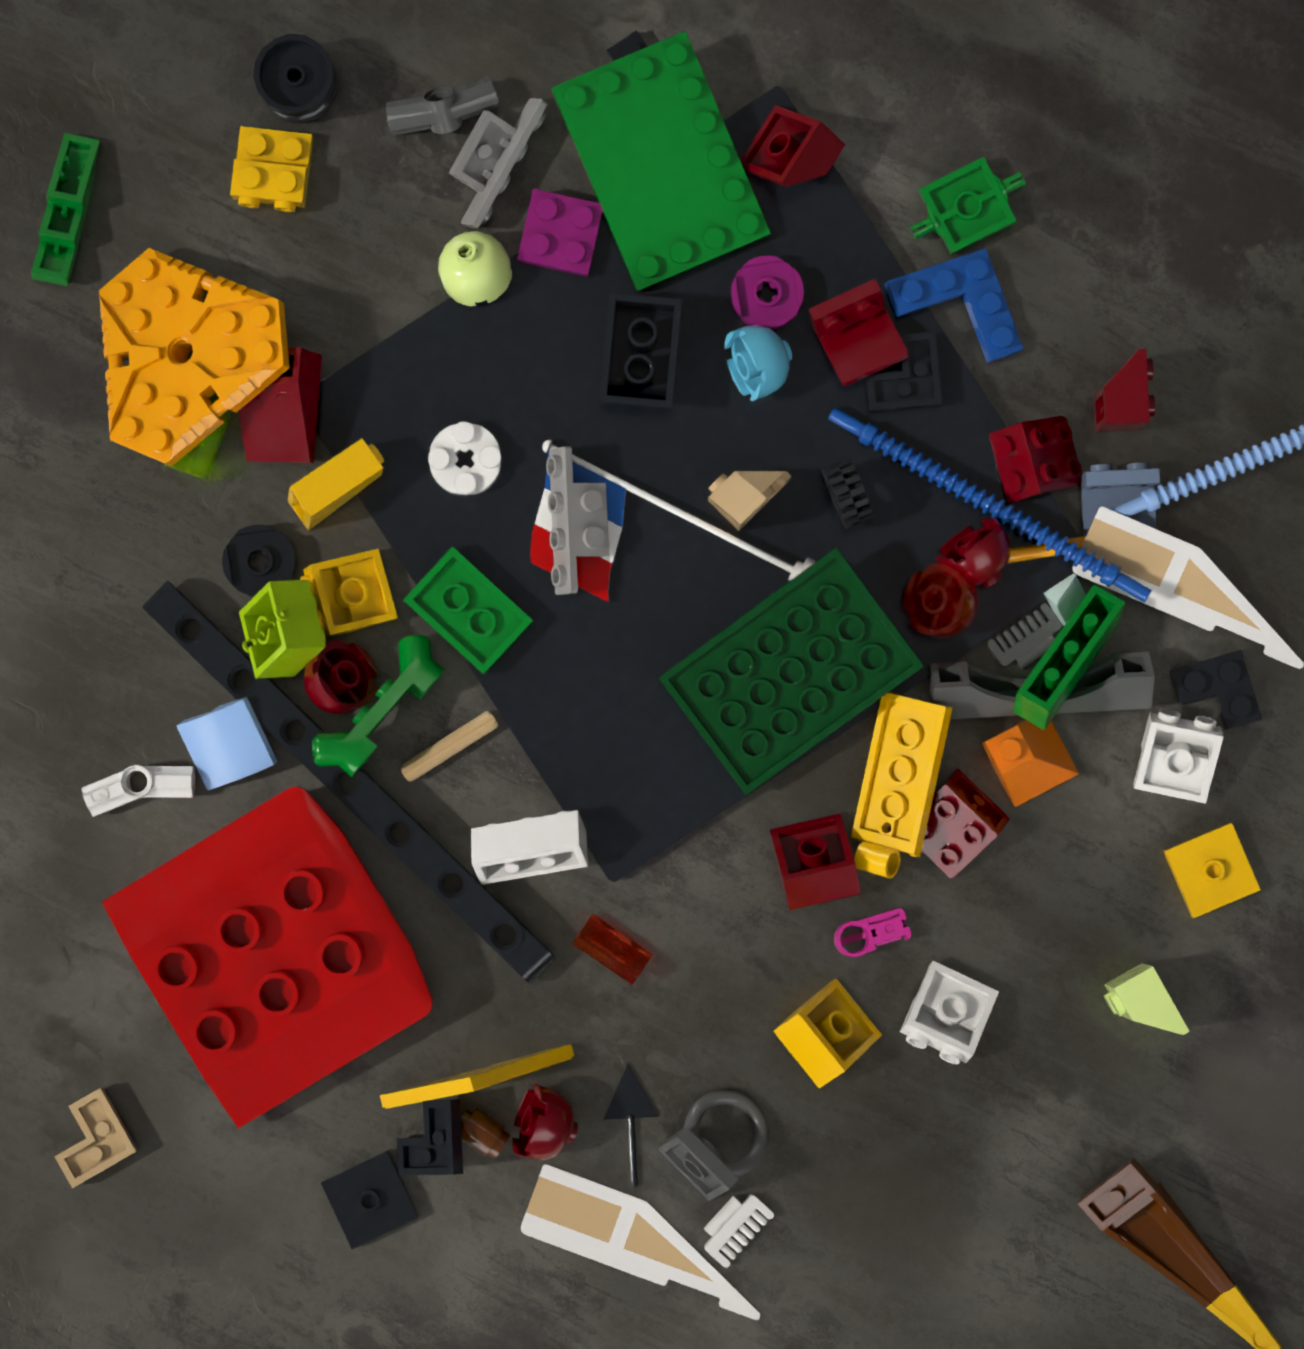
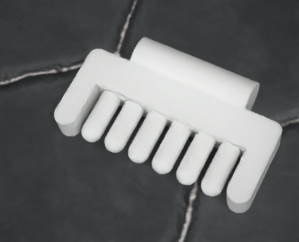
M750 1194L743 1203L735 1196H732L704 1227V1230L712 1236L704 1245L705 1250L725 1268L730 1266V1261L719 1250L732 1260L736 1258V1254L725 1243L737 1253L742 1252V1247L731 1238L732 1236L743 1246H747L749 1243L737 1230L739 1229L749 1239L755 1237V1234L743 1223L745 1222L755 1232H760L761 1227L750 1216L763 1226L767 1224V1220L756 1209L767 1219L774 1217L773 1211L754 1194Z

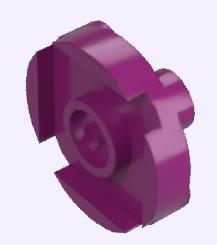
M759 256L749 260L737 272L731 286V302L735 312L748 326H763L771 330L785 326L796 317L804 296L803 282L799 273L788 263L776 256ZM765 283L769 284L770 289H777L778 295L773 296L772 302L766 303L764 298H758L757 292L762 290V284Z

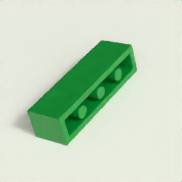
M1094 584L1018 690L1013 712L1045 730L1120 624L1126 602Z

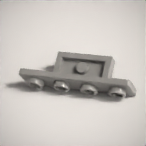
M530 98L514 127L490 111L483 110L449 171L450 175L477 191L461 220V224L478 229L480 225H484L488 221L493 211L491 205L497 194L502 193L508 186L511 178L509 173L515 162H519L524 157L528 149L526 142L531 133L536 131L545 119L546 114L544 110L548 105L546 101Z
M559 447L549 450V457L546 463L551 486V493L548 497V508L552 513V530L549 541L554 557L551 581L555 586V594L566 595L578 592L576 557L609 556L606 483H573L572 448Z

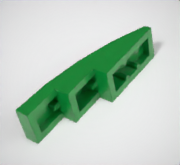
M64 133L46 194L48 203L39 230L40 243L31 270L32 279L64 286L69 284L89 204L100 140Z

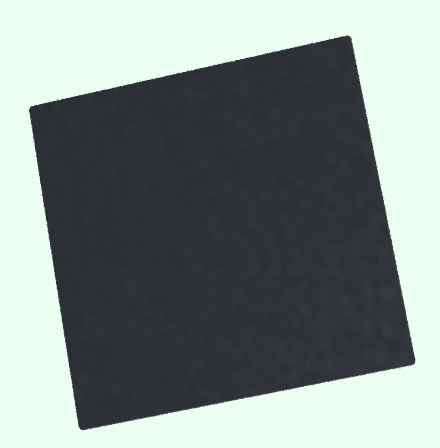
M779 86L773 87L723 120L739 159L742 158L775 105L799 113L783 88ZM834 165L824 176L787 187L745 171L771 234L640 291L635 289L606 218L602 214L588 277L518 262L517 253L510 258L512 279L506 291L496 300L490 303L485 300L475 303L477 306H466L450 297L320 381L316 432L333 457L362 438L368 446L373 444L384 459V462L381 464L383 466L382 475L357 495L415 584L417 585L453 546L534 621L485 675L465 657L464 659L563 811L578 810L586 829L587 847L607 878L612 882H616L876 712L879 709L881 698L745 795L661 683L659 676L786 584L791 573L626 490L623 528L610 571L609 602L579 587L578 592L575 594L556 595L555 586L551 581V573L532 564L530 556L532 531L545 488L548 452L545 453L543 451L542 445L546 440H553L552 444L557 447H571L573 455L792 566H795L797 561L804 563L807 557L817 561L837 546L924 664V667L889 691L902 695L930 676V663L954 661L1047 600L1044 592L1074 573L1072 569L1074 561L1069 559L1065 562V556L1059 555L1007 563L1006 567L1001 571V579L988 587H984L983 584L972 587L961 586L946 575L935 559L936 556H943L939 549L951 537L968 526H971L974 531L984 527L980 521L991 518L992 514L990 512L983 514L981 507L974 509V503L972 502L965 504L964 497L955 498V492L947 493L945 486L938 488V483L934 480L929 483V477L926 475L921 478L919 477V471L910 472L911 467L909 465L902 467V462L898 459L896 462H893V456L889 454L884 457L883 450L874 451L875 446L872 444L869 447L859 442L858 436L828 419L834 407H837L866 425L871 422L879 427L880 433L887 431L888 438L891 439L895 436L897 443L905 442L907 449L914 447V453L919 454L923 452L924 459L931 457L933 459L932 463L935 465L941 463L943 470L950 468L952 475L960 474L959 479L964 480L968 478L969 485L978 484V490L986 489L988 496L995 494V499L999 502L1004 499V505L1007 507L1011 504L1014 505V511L1023 510L1024 517L1031 515L1033 522L1036 523L1040 520L1041 526L1044 528L1049 525L1052 533L1059 531V537L1064 538L1068 536L1069 539L1079 537L1050 492L1019 502L1007 503L989 438V433L1004 429L1006 425L928 308L896 318L884 284L889 280L906 274ZM759 256H776L788 263L799 273L803 282L804 296L796 317L785 326L772 330L781 340H785L789 344L792 352V360L789 361L790 369L786 382L770 395L751 401V394L743 396L738 390L726 361L733 358L731 347L725 349L726 335L731 331L748 326L733 308L731 286L737 272L749 260ZM875 279L881 289L885 309L899 335L936 332L942 405L869 412L866 378L847 386L841 384L814 331L808 309ZM768 283L762 284V290L757 292L758 298H764L766 303L772 302V297L778 295L777 289H770ZM609 292L682 299L672 410L599 403ZM901 362L895 363L876 373L901 371ZM463 421L477 424L487 429L496 439L501 454L500 473L496 481L484 492L467 496L452 494L444 490L434 479L428 462L430 447L435 437L446 427ZM471 450L466 453L459 451L456 454L459 459L456 463L457 467L461 468L466 465L471 468L474 465L471 459L474 453ZM850 458L856 467L857 474L861 478V483L865 488L874 518L871 521L845 530L828 493L822 469ZM734 471H787L791 475L790 481L739 531L708 501V497L712 494L708 488L723 473L729 477ZM998 517L995 518V519H997V520L999 521V523L1001 522V519H1000V518H998ZM1009 523L1001 525L1010 541V548L1037 544V540L1034 538L1029 541L1026 533L1019 535V529L1014 528L1010 530Z

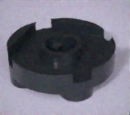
M251 525L240 529L230 540L229 544L226 545L222 556L223 571L227 580L238 591L250 597H254L269 581L292 580L297 563L292 543L282 532L267 525ZM262 551V555L269 557L270 560L269 564L264 566V571L258 572L257 567L250 566V560L255 559V552Z

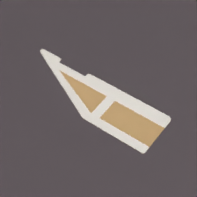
M1100 507L1081 549L1086 547L1088 554L1095 552V557L1099 560L1104 557V563L1106 564L1113 562L1121 567L1120 572L1151 589L1152 591L1144 604L1208 631H1212L1216 625L1264 645L1263 653L1295 668H1303V661L1201 548L1108 508ZM1081 565L1072 567L1076 575L1142 602L1113 584L1108 587L1101 583V577L1098 575L1092 577L1090 570L1083 572Z
M543 1165L521 1224V1232L523 1234L665 1286L668 1280L678 1282L720 1298L719 1306L721 1308L754 1320H759L760 1313L647 1201L550 1165Z

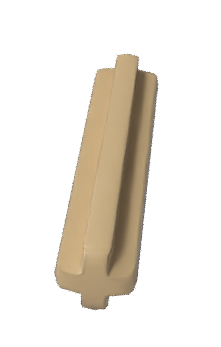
M485 711L400 766L402 774L409 782L416 780L498 727L497 720L490 711Z

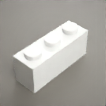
M578 810L562 811L547 816L528 817L518 821L488 824L483 827L472 828V866L481 885L588 867L586 829Z

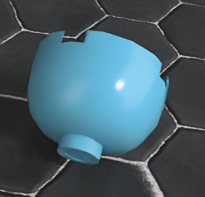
M752 325L736 329L726 335L725 349L731 347L733 357L726 360L728 369L735 385L743 396L751 394L750 400L755 401L777 391L786 382L790 369L789 361L792 360V352L789 344L785 340H781L774 331L767 327Z

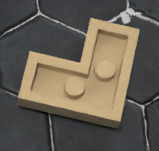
M103 1087L68 1106L86 1139L54 1157L69 1184L74 1188L138 1151Z

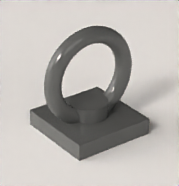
M716 1090L705 1094L693 1104L686 1117L684 1128L666 1139L658 1150L710 1201L730 1190L739 1180L736 1176L751 1171L759 1164L768 1147L769 1128L762 1110L751 1098L733 1090ZM721 1104L733 1105L745 1112L750 1118L754 1128V1143L750 1152L744 1158L735 1162H723L724 1159L720 1151L708 1140L699 1138L700 1121L703 1115L714 1106Z

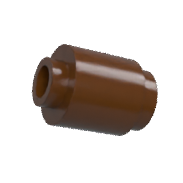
M476 1107L472 1113L466 1109L461 1116L462 1142L483 1157L488 1155L495 1159L511 1135L504 1131L505 1126Z

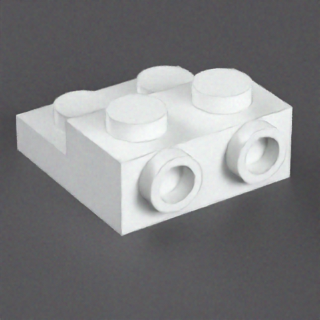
M1161 708L1159 713L1150 712L1141 743L1142 752L1133 783L1134 789L1206 804L1224 737L1222 728L1216 726L1217 722L1214 719L1206 716H1196L1195 720L1191 721L1180 718L1181 714L1172 709Z
M932 961L919 991L912 1001L900 1032L907 1035L906 1041L914 1047L925 1049L928 1045L939 1050L940 1058L948 1063L959 1064L960 1061L967 1063L974 1055L999 991Z

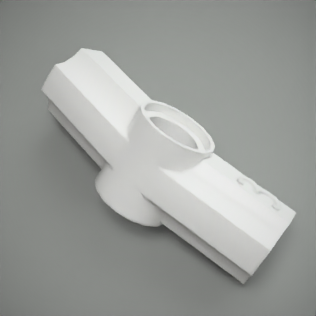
M129 766L124 771L82 787L83 798L92 817L140 798H194L196 786L194 766ZM138 771H141L147 777V786L141 792L133 790L130 784L132 775Z

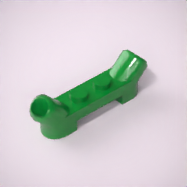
M408 635L399 641L400 676L395 682L389 678L375 694L380 699L372 708L365 705L352 720L356 725L352 731L318 733L313 738L312 754L316 765L319 767L338 765L350 777H353L377 748V745L368 737L408 692L420 701L445 672V669L431 659L430 640L424 635Z

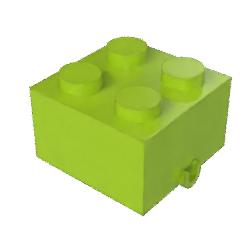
M309 580L269 581L239 611L246 639L242 643V647L250 655L255 679L294 677L326 647L325 632L320 626L316 610L317 601L311 591ZM247 643H253L254 646L248 648Z

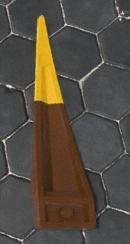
M1132 1158L1080 1198L1078 1205L1102 1232L1179 1286L1254 1348L1283 1349L1160 1182L1156 1183L1135 1158Z

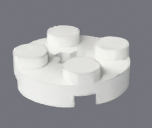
M463 421L446 427L435 437L430 447L428 462L434 479L444 490L452 494L467 496L484 492L496 481L500 473L501 454L496 439L487 429L480 425ZM471 450L474 453L471 458L474 465L471 468L466 465L461 468L457 467L456 463L459 459L456 454L459 451L466 453Z

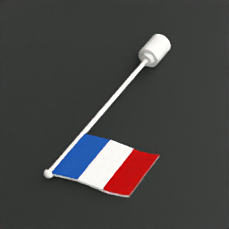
M546 440L542 445L543 451L545 453L548 452L547 459L550 449L559 448L552 444L553 440ZM572 454L573 483H606L609 556L576 557L578 587L609 602L610 571L623 528L626 490L790 572L789 581L816 562L807 557L804 563L797 561L795 566H792ZM546 469L545 488L532 531L530 556L532 564L551 573L554 566L553 550L549 541L552 530V513L548 508L551 486L550 477Z

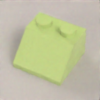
M1142 963L1104 984L1109 992L1104 995V998L1114 1014H1118L1119 1017L1122 1016L1135 1022L1181 1035L1190 1032L1153 966Z

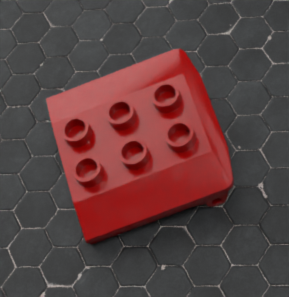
M300 786L286 789L102 901L128 954L204 1080L238 1129L424 1018L433 1008V997L411 942L343 830L310 792Z

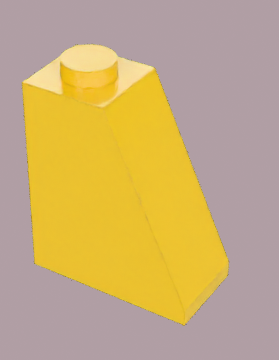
M362 438L291 485L287 502L309 531L382 475L383 466L381 464L384 462V459L373 444L368 446Z

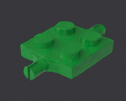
M982 157L920 188L918 192L927 208L928 218L909 226L911 234L915 232L913 237L915 240H918V238L935 231L943 239L950 255H953L1015 224L1017 220L1009 207L1007 194L1026 185L1024 178L1021 179V172L1019 171L1000 181L992 173L985 158Z

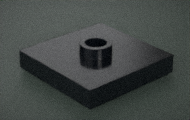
M388 1150L321 1182L351 1249L419 1217L401 1177L398 1176V1170Z

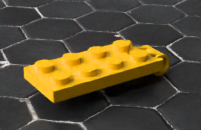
M888 692L881 697L851 834L853 840L862 842L858 846L854 857L856 869L891 879L896 875L900 866V851L909 853L913 857L921 856L952 707Z

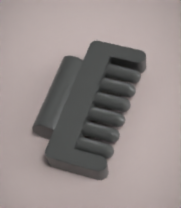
M1047 603L1041 604L1040 610L1042 613L1039 609L1033 610V615L1041 627L1031 614L1025 616L1034 632L1031 631L1023 619L1018 620V625L1026 637L1016 624L1010 626L1011 631L1019 642L1016 641L1008 629L1003 631V635L1012 647H1009L1000 634L996 635V641L990 639L987 642L988 648L1002 667H1006L1016 661L1018 666L1024 670L1040 659L1055 640L1052 635L1062 628V623Z

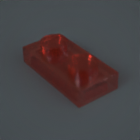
M594 914L590 916L572 943L575 947L631 985L637 980L653 955Z

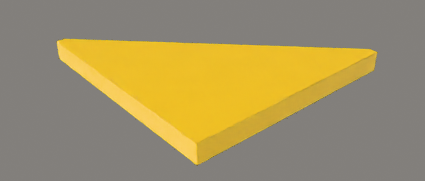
M567 1044L382 1094L380 1099L382 1107L388 1109L474 1092L572 1059L575 1055L572 1044Z

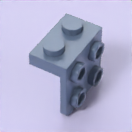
M1149 463L1127 464V470H1113L1112 464L1091 465V471H1087L1080 476L1083 536H1087L1100 507L1112 509L1140 497L1141 492L1144 490L1154 489L1160 483L1159 468L1149 469ZM1144 510L1129 517L1157 529L1156 510L1152 512Z

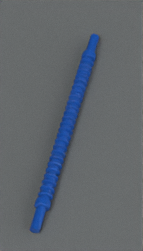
M834 407L828 419L858 436L860 443L867 447L872 444L875 446L874 451L883 450L884 457L888 454L893 456L892 461L900 460L902 467L909 465L911 467L910 472L919 471V477L921 478L926 475L929 477V483L934 480L938 483V488L945 486L947 493L955 492V498L957 499L960 496L964 497L965 504L969 502L974 503L973 508L981 507L983 514L990 512L992 514L991 518L998 517L1001 519V525L1009 523L1010 530L1017 528L1019 529L1018 534L1026 533L1029 541L1034 538L1037 540L1038 546L1045 544L1046 551L1054 549L1055 556L1062 554L1065 556V562L1070 559L1074 561V567L1081 565L1083 572L1090 570L1092 577L1098 575L1101 577L1100 582L1108 587L1113 584L1144 603L1150 595L1151 589L1120 572V566L1113 562L1109 564L1104 563L1105 558L1097 559L1095 552L1088 554L1086 547L1078 548L1076 541L1072 544L1069 543L1068 536L1064 538L1059 537V531L1052 533L1049 525L1045 528L1042 527L1041 521L1033 522L1031 515L1024 517L1023 510L1014 511V505L1011 504L1007 507L1004 505V499L999 502L995 499V494L988 496L986 489L978 490V484L969 485L968 478L961 480L959 479V473L952 475L950 468L943 470L941 468L942 464H933L931 457L924 459L923 452L916 454L914 453V447L907 449L905 447L906 443H897L895 436L891 439L888 438L887 431L880 433L879 427L869 422L866 425L837 407Z

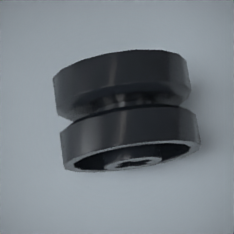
M287 34L274 38L260 51L255 61L253 78L263 103L274 116L286 122L303 124L317 120L330 109L337 96L338 79L329 54L319 42L306 35ZM298 75L300 80L292 82L291 78Z

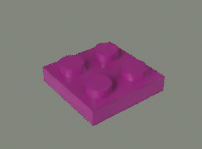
M533 189L517 261L588 277L603 214L600 204Z

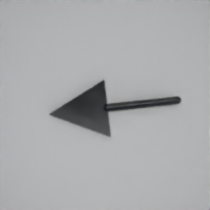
M627 1064L603 1120L627 1119L630 1184L632 1188H636L638 1186L634 1118L658 1116L629 1064Z

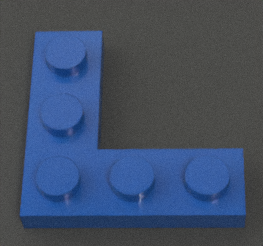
M986 248L889 280L884 284L896 318L962 296L987 363L1024 350Z

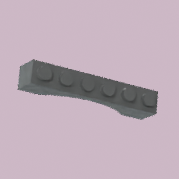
M1149 651L1112 653L1100 662L1089 666L1056 714L1152 708L1155 676ZM967 661L930 663V702L952 707L950 720L1019 716L1013 712L1016 694L1026 679L1000 676L982 670Z

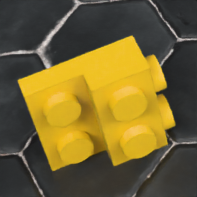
M240 126L237 158L234 159L230 190L233 200H237L239 206L247 208H259L260 203L273 204L275 210L283 212H295L296 207L305 208L313 135Z
M379 548L311 564L303 569L304 576H301L300 580H309L311 591L316 597V610L320 626L325 632V639L394 621L398 618Z

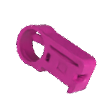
M894 908L859 920L846 921L840 924L834 934L836 949L842 955L860 957L867 952L877 950V946L900 940L901 936H903L904 940H909L911 938L910 927L905 923L907 919L905 911L901 908ZM849 926H858L863 930V932L840 938L841 933ZM866 939L863 948L858 952L846 951L842 946Z

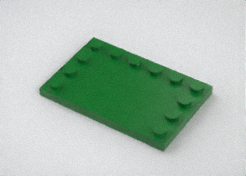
M686 31L551 87L552 94L636 291H640L771 234Z

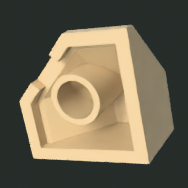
M734 471L729 477L723 473L708 488L712 492L708 497V501L739 531L790 481L791 475L787 471Z

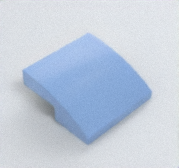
M247 697L219 705L211 712L183 720L176 725L207 790L237 781L278 762Z

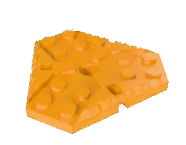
M148 248L99 290L100 312L103 322L104 358L109 363V369L105 372V379L107 381L106 393L108 394L107 405L109 406L110 441L173 466L225 423L221 415L227 410L237 413L289 369L284 302L221 276L213 278V274L206 270ZM206 291H208V294H207V296H206V299H205V301H204V303H203V302H202L203 297H204ZM193 350L191 358L187 361L188 354ZM129 358L130 365L123 366V359ZM216 393L219 399L212 404L209 398Z

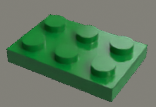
M453 546L403 599L405 603L484 675L534 622Z

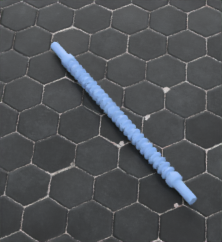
M1304 425L1299 426V431L1291 429L1289 435L1281 433L1280 439L1272 437L1270 443L1262 441L1261 447L1253 445L1251 451L1245 448L1242 451V455L1235 452L1232 459L1226 456L1223 459V463L1216 460L1213 467L1207 464L1204 471L1197 468L1194 475L1188 472L1185 479L1178 476L1175 483L1168 480L1165 487L1159 484L1157 490L1153 488L1141 492L1140 497L1110 510L1126 517L1144 510L1152 512L1159 509L1161 503L1169 505L1170 499L1178 501L1179 495L1188 497L1189 491L1197 493L1198 487L1205 490L1208 487V483L1214 486L1217 484L1218 479L1223 482L1226 481L1227 475L1234 478L1237 471L1241 474L1245 473L1246 467L1253 470L1256 463L1262 466L1265 459L1272 462L1275 455L1281 458L1285 451L1291 454L1294 447L1297 450L1302 449V444H1304Z

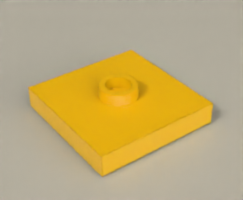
M1232 823L1223 825L1163 851L1191 918H1196L1260 891V887Z

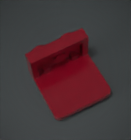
M1064 416L1020 422L989 433L1008 504L1043 493L1081 485L1082 467L1075 451L1071 428Z

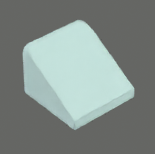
M1074 573L1044 592L1050 607L1063 626L1086 596Z

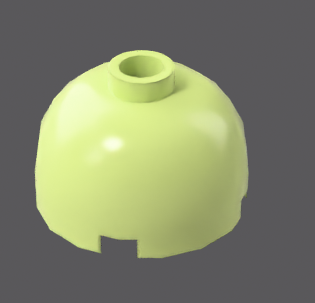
M480 231L464 232L453 237L445 245L439 257L438 272L444 289L456 302L466 306H477L475 303L485 300L490 303L496 300L506 291L512 279L511 262L506 249L492 235Z

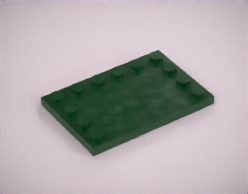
M836 546L660 675L659 680L744 794L747 795L924 667V664Z

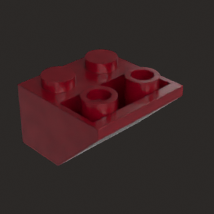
M1138 349L1094 396L1096 433L1139 431L1150 422V417L1155 416V397L1148 393V380H1153L1154 374L1152 358H1147L1146 349Z

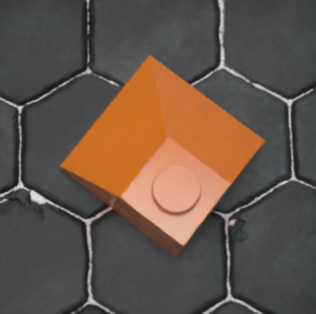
M1024 720L981 743L1014 808L1079 774L1052 721L1045 730H1042L1029 721Z

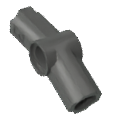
M485 76L454 88L438 86L429 89L420 97L387 102V123L393 135L431 129L432 132L437 134H445L457 130L462 125V120L479 115L483 110L490 111L498 108L499 101L490 78Z

